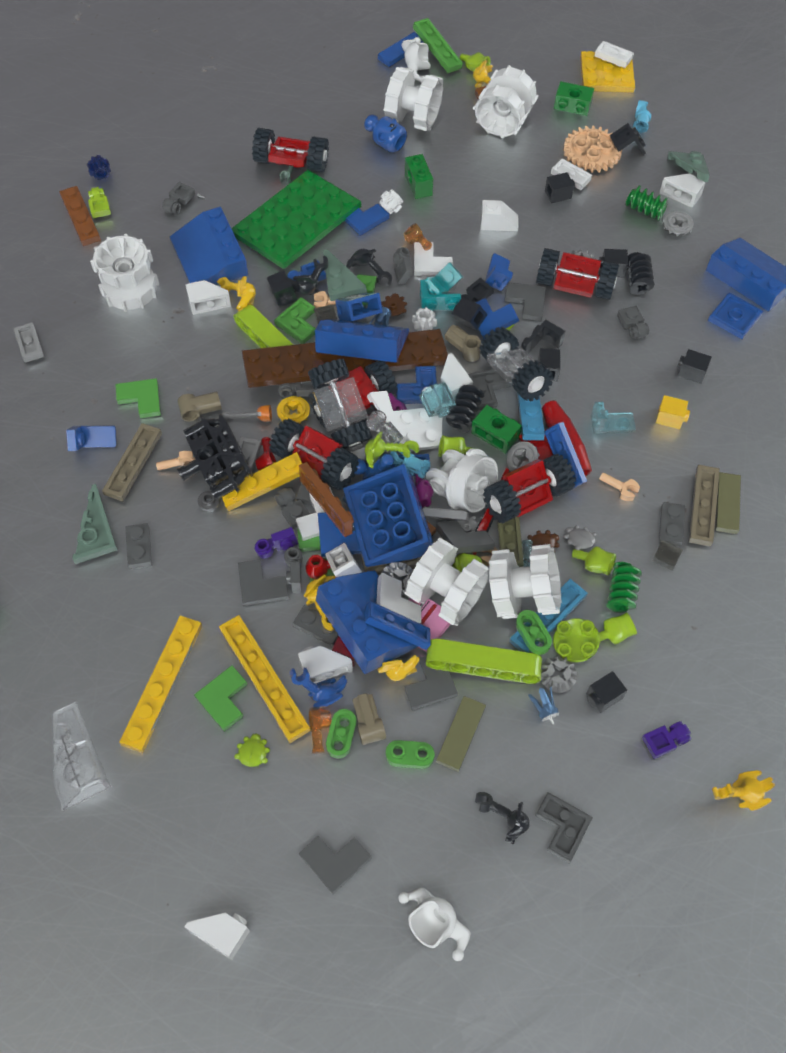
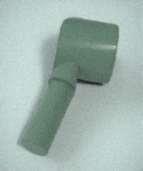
M290 165L288 170L280 173L281 182L285 178H287L288 184L292 182L291 172L294 168Z

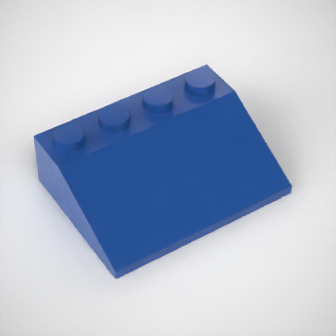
M221 207L202 212L170 236L189 283L205 280L214 285H219L217 281L222 277L232 281L248 276L246 258Z
M742 238L723 244L711 255L706 271L766 311L772 310L786 296V266Z
M338 319L320 320L315 329V348L317 353L397 362L409 334V328Z
M405 464L343 488L349 511L354 519L353 525L366 567L416 559L423 556L428 547L434 543L412 474Z
M375 570L337 577L318 586L316 602L364 674L382 666V663L392 661L418 647L365 623V606L369 601L377 602L379 576Z

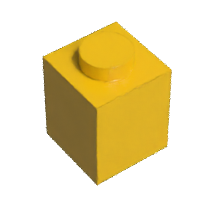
M664 395L655 423L680 429L682 423H687L690 410H687L689 401Z

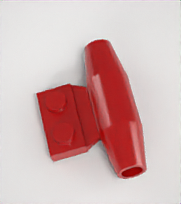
M551 400L542 406V412L547 429L557 423L564 422L585 476L589 475L592 472L587 451L571 419L557 401ZM519 435L520 442H529L537 447V452L540 455L538 459L544 460L553 455L546 435L544 440H522V435Z

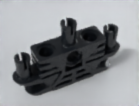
M219 414V419L200 417V422L183 430L195 460L177 468L182 480L185 481L201 471L216 500L234 490L238 493L247 475L253 476L252 470L223 414Z

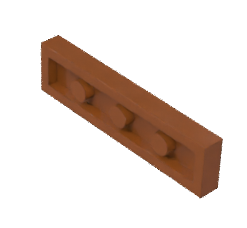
M74 186L59 191L82 246L101 241L78 187Z
M307 462L299 465V475L302 484L344 537L353 534L352 524L354 519L351 513L345 511L339 498L332 495L329 486L320 480L315 469H312Z

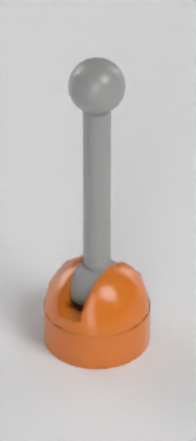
M271 405L260 406L256 412L222 413L226 420L229 418L257 416L262 422L272 421Z

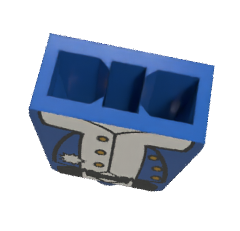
M379 293L354 294L336 299L335 301L339 320L355 321L383 313ZM362 302L368 303L367 308L363 306Z

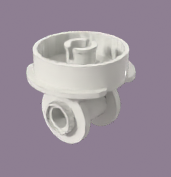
M477 448L469 449L466 455L455 450H447L442 455L444 465L440 469L431 468L426 473V480L429 481L436 494L447 498L448 504L453 510L470 512L482 510L487 505L484 502V488L498 482L496 462L492 458L487 457L484 451Z

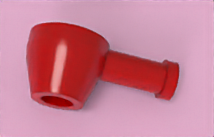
M269 437L261 439L264 453L255 460L258 470L277 462L269 448L271 445L269 444L271 440Z
M312 555L306 562L305 569L310 578L319 579L324 574L326 575L331 567L328 560H325L320 555Z

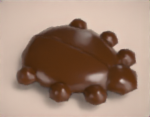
M394 293L391 297L386 296V301L381 302L382 307H386L391 311V316H398L407 312L404 309L407 306V302H403L404 297H399V294Z
M538 530L536 535L527 536L530 552H532V546L550 544V547H560V544L557 542L559 535L556 533L551 534L550 530H546L545 534Z

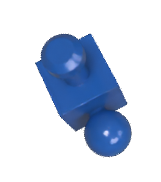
M384 454L378 458L373 468H370L364 460L359 459V465L356 466L358 469L354 474H363L362 480L390 470L394 463V458L390 454Z

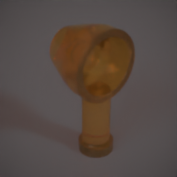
M416 223L404 232V237L408 244L419 242L426 251L432 247V243L423 236L421 229Z
M318 707L309 708V727L312 732L313 742L312 754L324 753L321 730L331 725L330 711Z

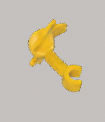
M487 60L483 61L481 66L477 67L473 72L474 80L477 82L475 84L476 88L482 87L483 83L488 84L491 80L488 77V73L492 72L491 68H493V65L486 66Z
M246 276L238 280V283L230 282L226 277L220 278L217 282L221 288L228 290V292L235 290L237 291V296L241 297L236 309H239L238 311L250 304L253 305L256 289L254 285L246 282Z
M324 574L307 585L304 597L308 599L306 602L307 606L315 603L322 617L324 629L333 631V626L331 623H327V617L316 602L318 586L337 577Z
M414 655L405 663L402 660L384 662L378 669V673L385 672L389 679L400 681L408 675L417 672L415 667L420 659Z
M747 771L740 773L732 786L729 783L722 788L713 787L712 792L716 800L739 797L745 801L739 804L740 808H749L751 811H755L771 802V798L764 799L765 793L774 788L775 784L772 783V777L759 781L757 776L762 774L761 771Z

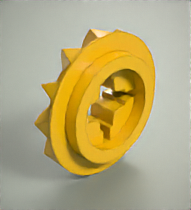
M297 396L287 397L277 406V415L282 422L285 419H291L301 424L302 421H307L310 414L308 402ZM295 409H297V414H290V410L294 411Z

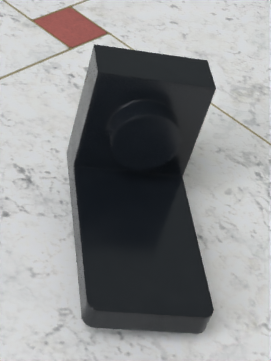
M629 123L609 135L618 151H621L635 141L643 155L646 154L644 150L646 144L640 137L636 127L631 128Z
M284 270L267 277L279 308L297 301L290 280L286 281L287 275Z
M545 319L541 325H537L529 338L526 337L523 340L521 356L525 358L541 339L559 349L563 344L566 331Z

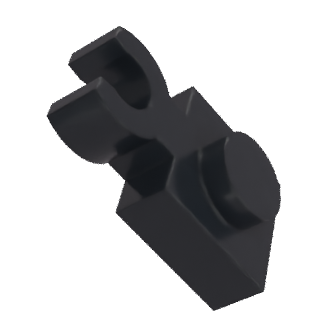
M480 277L466 288L467 294L461 295V298L478 302L494 294V290Z

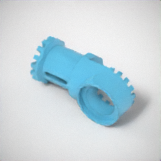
M642 100L638 101L635 113L636 121L633 123V128L636 127L640 134L647 132L649 128L648 122H650L652 117L651 113L646 110L648 102Z
M390 452V455L394 458L393 464L395 466L405 464L410 472L417 474L422 479L425 478L427 470L430 469V461L416 458L411 452L409 458L403 455V460L399 458L397 452Z

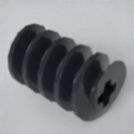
M640 252L629 254L627 269L630 292L633 295H642L651 290L655 285L651 257Z
M463 385L459 388L449 414L446 417V422L453 429L462 433L469 432L468 426L472 425L471 419L476 417L474 412L479 410L477 405L482 403L480 398L484 397L483 391L472 385Z

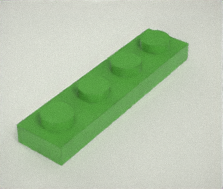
M428 18L414 22L413 29L423 42L428 45L429 50L447 73L462 69V61Z

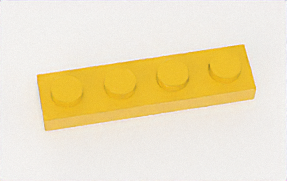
M296 452L253 473L252 477H245L238 493L234 490L222 497L227 510L231 511L300 477L299 465L303 463L298 453Z

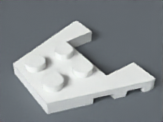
M442 386L425 387L422 393L427 408L393 411L387 391L370 392L367 395L369 402H373L377 408L376 413L378 416L383 418L389 427L387 430L395 443L404 444L407 441H415L419 445V450L439 448L440 438L442 437Z

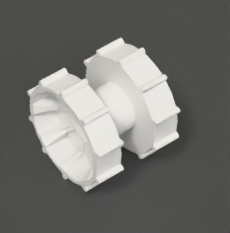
M508 65L507 68L494 71L490 78L491 80L486 88L482 90L478 97L479 99L473 107L477 117L476 123H480L487 131V134L491 133L500 136L502 139L512 134L517 135L521 125L531 111L532 105L535 104L539 97L536 94V81H532L524 69L522 71Z
M396 67L395 72L390 77L387 93L385 94V116L392 119L395 118L397 122H403L408 111H414V128L424 131L431 130L435 120H437L440 105L442 104L443 78L426 75L420 88L414 86V70Z
M125 233L124 236L107 237V240L98 247H94L93 260L90 262L93 271L97 272L101 284H98L101 295L106 297L109 307L114 306L118 309H123L124 312L140 307L144 309V305L148 304L153 298H157L156 291L159 281L157 274H154L150 268V262H153L150 250H147L142 238L137 239L127 236Z
M439 537L438 541L429 546L419 562L416 563V567L407 581V589L404 594L424 605L437 592L445 598L441 604L442 607L438 616L451 625L458 626L468 616V613L479 600L485 586L488 584L490 577L489 568L473 559L460 572L452 567L458 548Z
M550 544L532 546L530 566L527 567L517 566L514 552H510L509 549L492 551V556L489 560V583L492 603H494L497 617H502V619L517 618L521 611L522 598L533 597L535 599L538 613H542V615L560 613L562 603L561 581L554 547H550Z

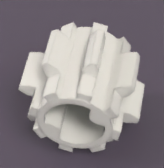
M393 189L389 192L386 190L380 196L382 200L379 203L389 214L397 213L402 208L401 204L404 201Z
M426 307L425 309H418L416 315H413L412 322L414 323V329L417 331L433 330V327L437 326L435 312Z

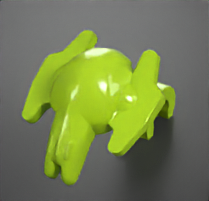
M379 432L375 439L369 440L365 445L366 461L370 468H373V465L385 450L402 452L406 458L410 457L409 449L414 450L416 453L419 452V445L415 441H407L404 444L385 443L381 439L383 432Z

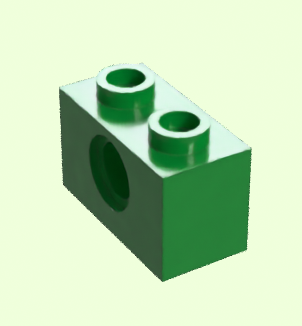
M560 81L555 97L554 109L588 116L595 88Z
M423 154L405 157V176L414 198L419 199L433 196V177Z
M486 405L472 421L471 433L506 454L518 440L522 425L515 419L505 416L498 409Z

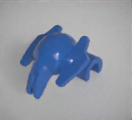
M291 668L289 673L294 684L302 685L310 691L308 695L317 702L313 704L314 708L327 707L343 697L341 691L344 690L347 684L345 675L337 682L335 678H331L315 684L309 679L310 675L307 668H303V674L300 676H296L294 668Z

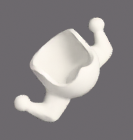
M419 37L404 40L401 46L405 52L404 57L407 68L414 70V79L422 83L425 76H419L417 71L430 70L428 45L421 43Z
M422 887L409 893L401 892L398 896L400 903L406 904L409 900H412L419 904L410 913L408 918L410 929L417 940L429 948H435L449 937L455 939L457 949L453 951L452 957L455 961H461L471 933L469 929L457 921L452 905L445 899L434 897L428 890Z

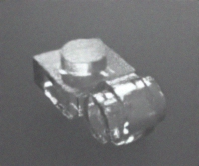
M380 410L373 411L367 418V427L372 431L377 430V434L383 432L381 439L385 443L399 444L404 438L391 421L386 423L387 417L384 412Z

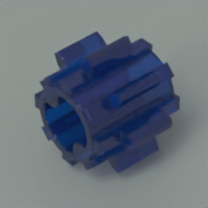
M101 155L92 156L91 160L87 163L90 176H94L97 180L106 179L111 172L108 159H104Z

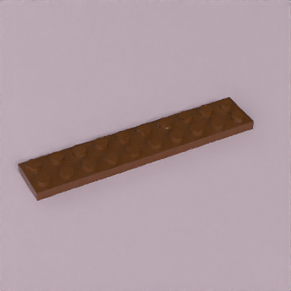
M441 330L409 332L397 362L385 361V364L389 366V370L400 371L415 369L417 366L445 365L448 353ZM315 342L242 350L248 388L311 381L308 375L309 370L337 359H344L348 372L360 366L364 370L366 366L378 361L317 353Z

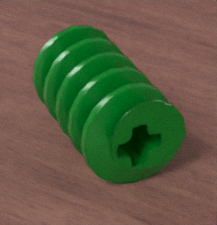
M641 185L636 189H632L627 197L625 206L631 204V209L634 210L638 207L639 213L644 211L646 216L651 213L652 219L658 216V221H660L667 208L668 198L660 201L661 195L659 194L654 198V191L647 195V188L640 192Z
M616 562L612 572L613 577L611 578V586L609 588L607 608L612 612L625 613L636 608L634 601L638 600L636 593L639 592V587L637 585L641 582L639 577L642 576V571L630 563Z

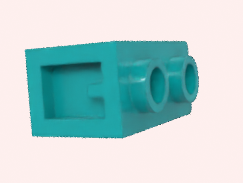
M449 262L436 276L427 277L425 281L431 293L441 295L448 293L463 276Z
M420 280L422 309L426 307L432 311L454 310L455 305L461 299V294L433 295L427 288V282Z

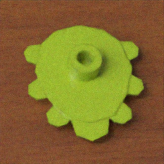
M252 734L251 738L245 736L243 738L244 743L237 744L239 751L235 754L234 758L238 759L243 765L254 767L268 762L266 753H269L270 749L264 746L267 744V740H261L259 734Z

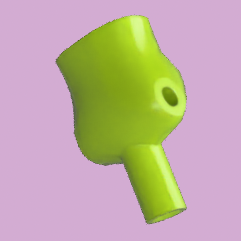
M480 52L471 56L463 53L460 55V60L466 62V67L472 72L481 66L485 60H487L486 66L491 63L490 57L484 56Z
M443 435L439 442L438 456L442 457L450 449L466 455V452L472 449V447L466 446L463 437H447Z
M597 546L593 547L589 552L576 549L572 552L573 558L585 561L584 567L586 570L597 574L603 573L609 576L616 561L615 553L607 552Z
M627 612L605 620L603 622L604 630L599 632L600 642L609 639L614 645L623 642L630 636L637 635L635 625Z

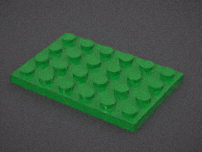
M307 170L231 229L236 239L282 269H285L345 221L355 210L361 208L362 205L361 201Z

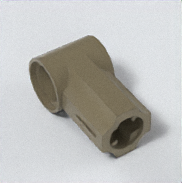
M452 325L448 328V331L445 333V339L463 353V358L466 361H477L481 356V350L479 349L481 339L476 335H469L459 326Z
M217 391L196 397L193 394H184L177 401L181 417L187 422L197 420L201 414L222 409Z
M365 693L352 699L362 745L385 740L384 725L382 719L378 716L373 695Z

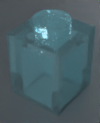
M446 383L431 385L419 394L429 417L438 416L442 418L450 413L449 410L456 405Z

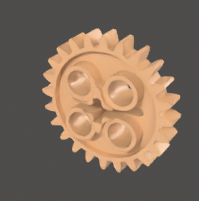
M585 126L584 130L578 127V132L572 130V134H568V137L565 138L563 148L567 161H572L573 165L577 164V167L584 168V171L590 169L591 173L594 170L600 173L601 169L607 171L608 167L613 168L614 164H618L622 150H617L609 136L612 133L608 134V129L602 131V127L595 129V126H592V129Z

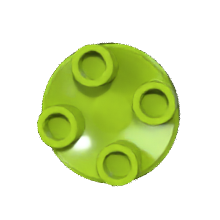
M573 618L561 621L557 625L553 636V645L561 658L567 657L569 662H583L590 659L597 652L600 645V635L592 621Z

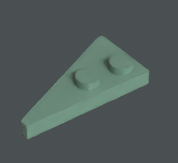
M668 152V160H676V165L689 173H693L694 170L697 172L698 179L708 182L710 174L704 156L700 152Z
M328 249L323 250V255L328 258L326 278L330 301L354 294L367 293L366 285Z
M96 484L92 485L88 493V505L83 513L80 525L81 531L77 537L76 553L72 557L75 564L117 551Z

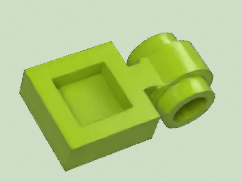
M91 188L88 191L90 198L88 202L93 219L111 215L108 199L103 188Z

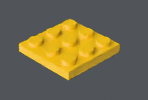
M581 51L582 86L595 88V92L634 93L635 80L632 60L626 68L595 57V52Z

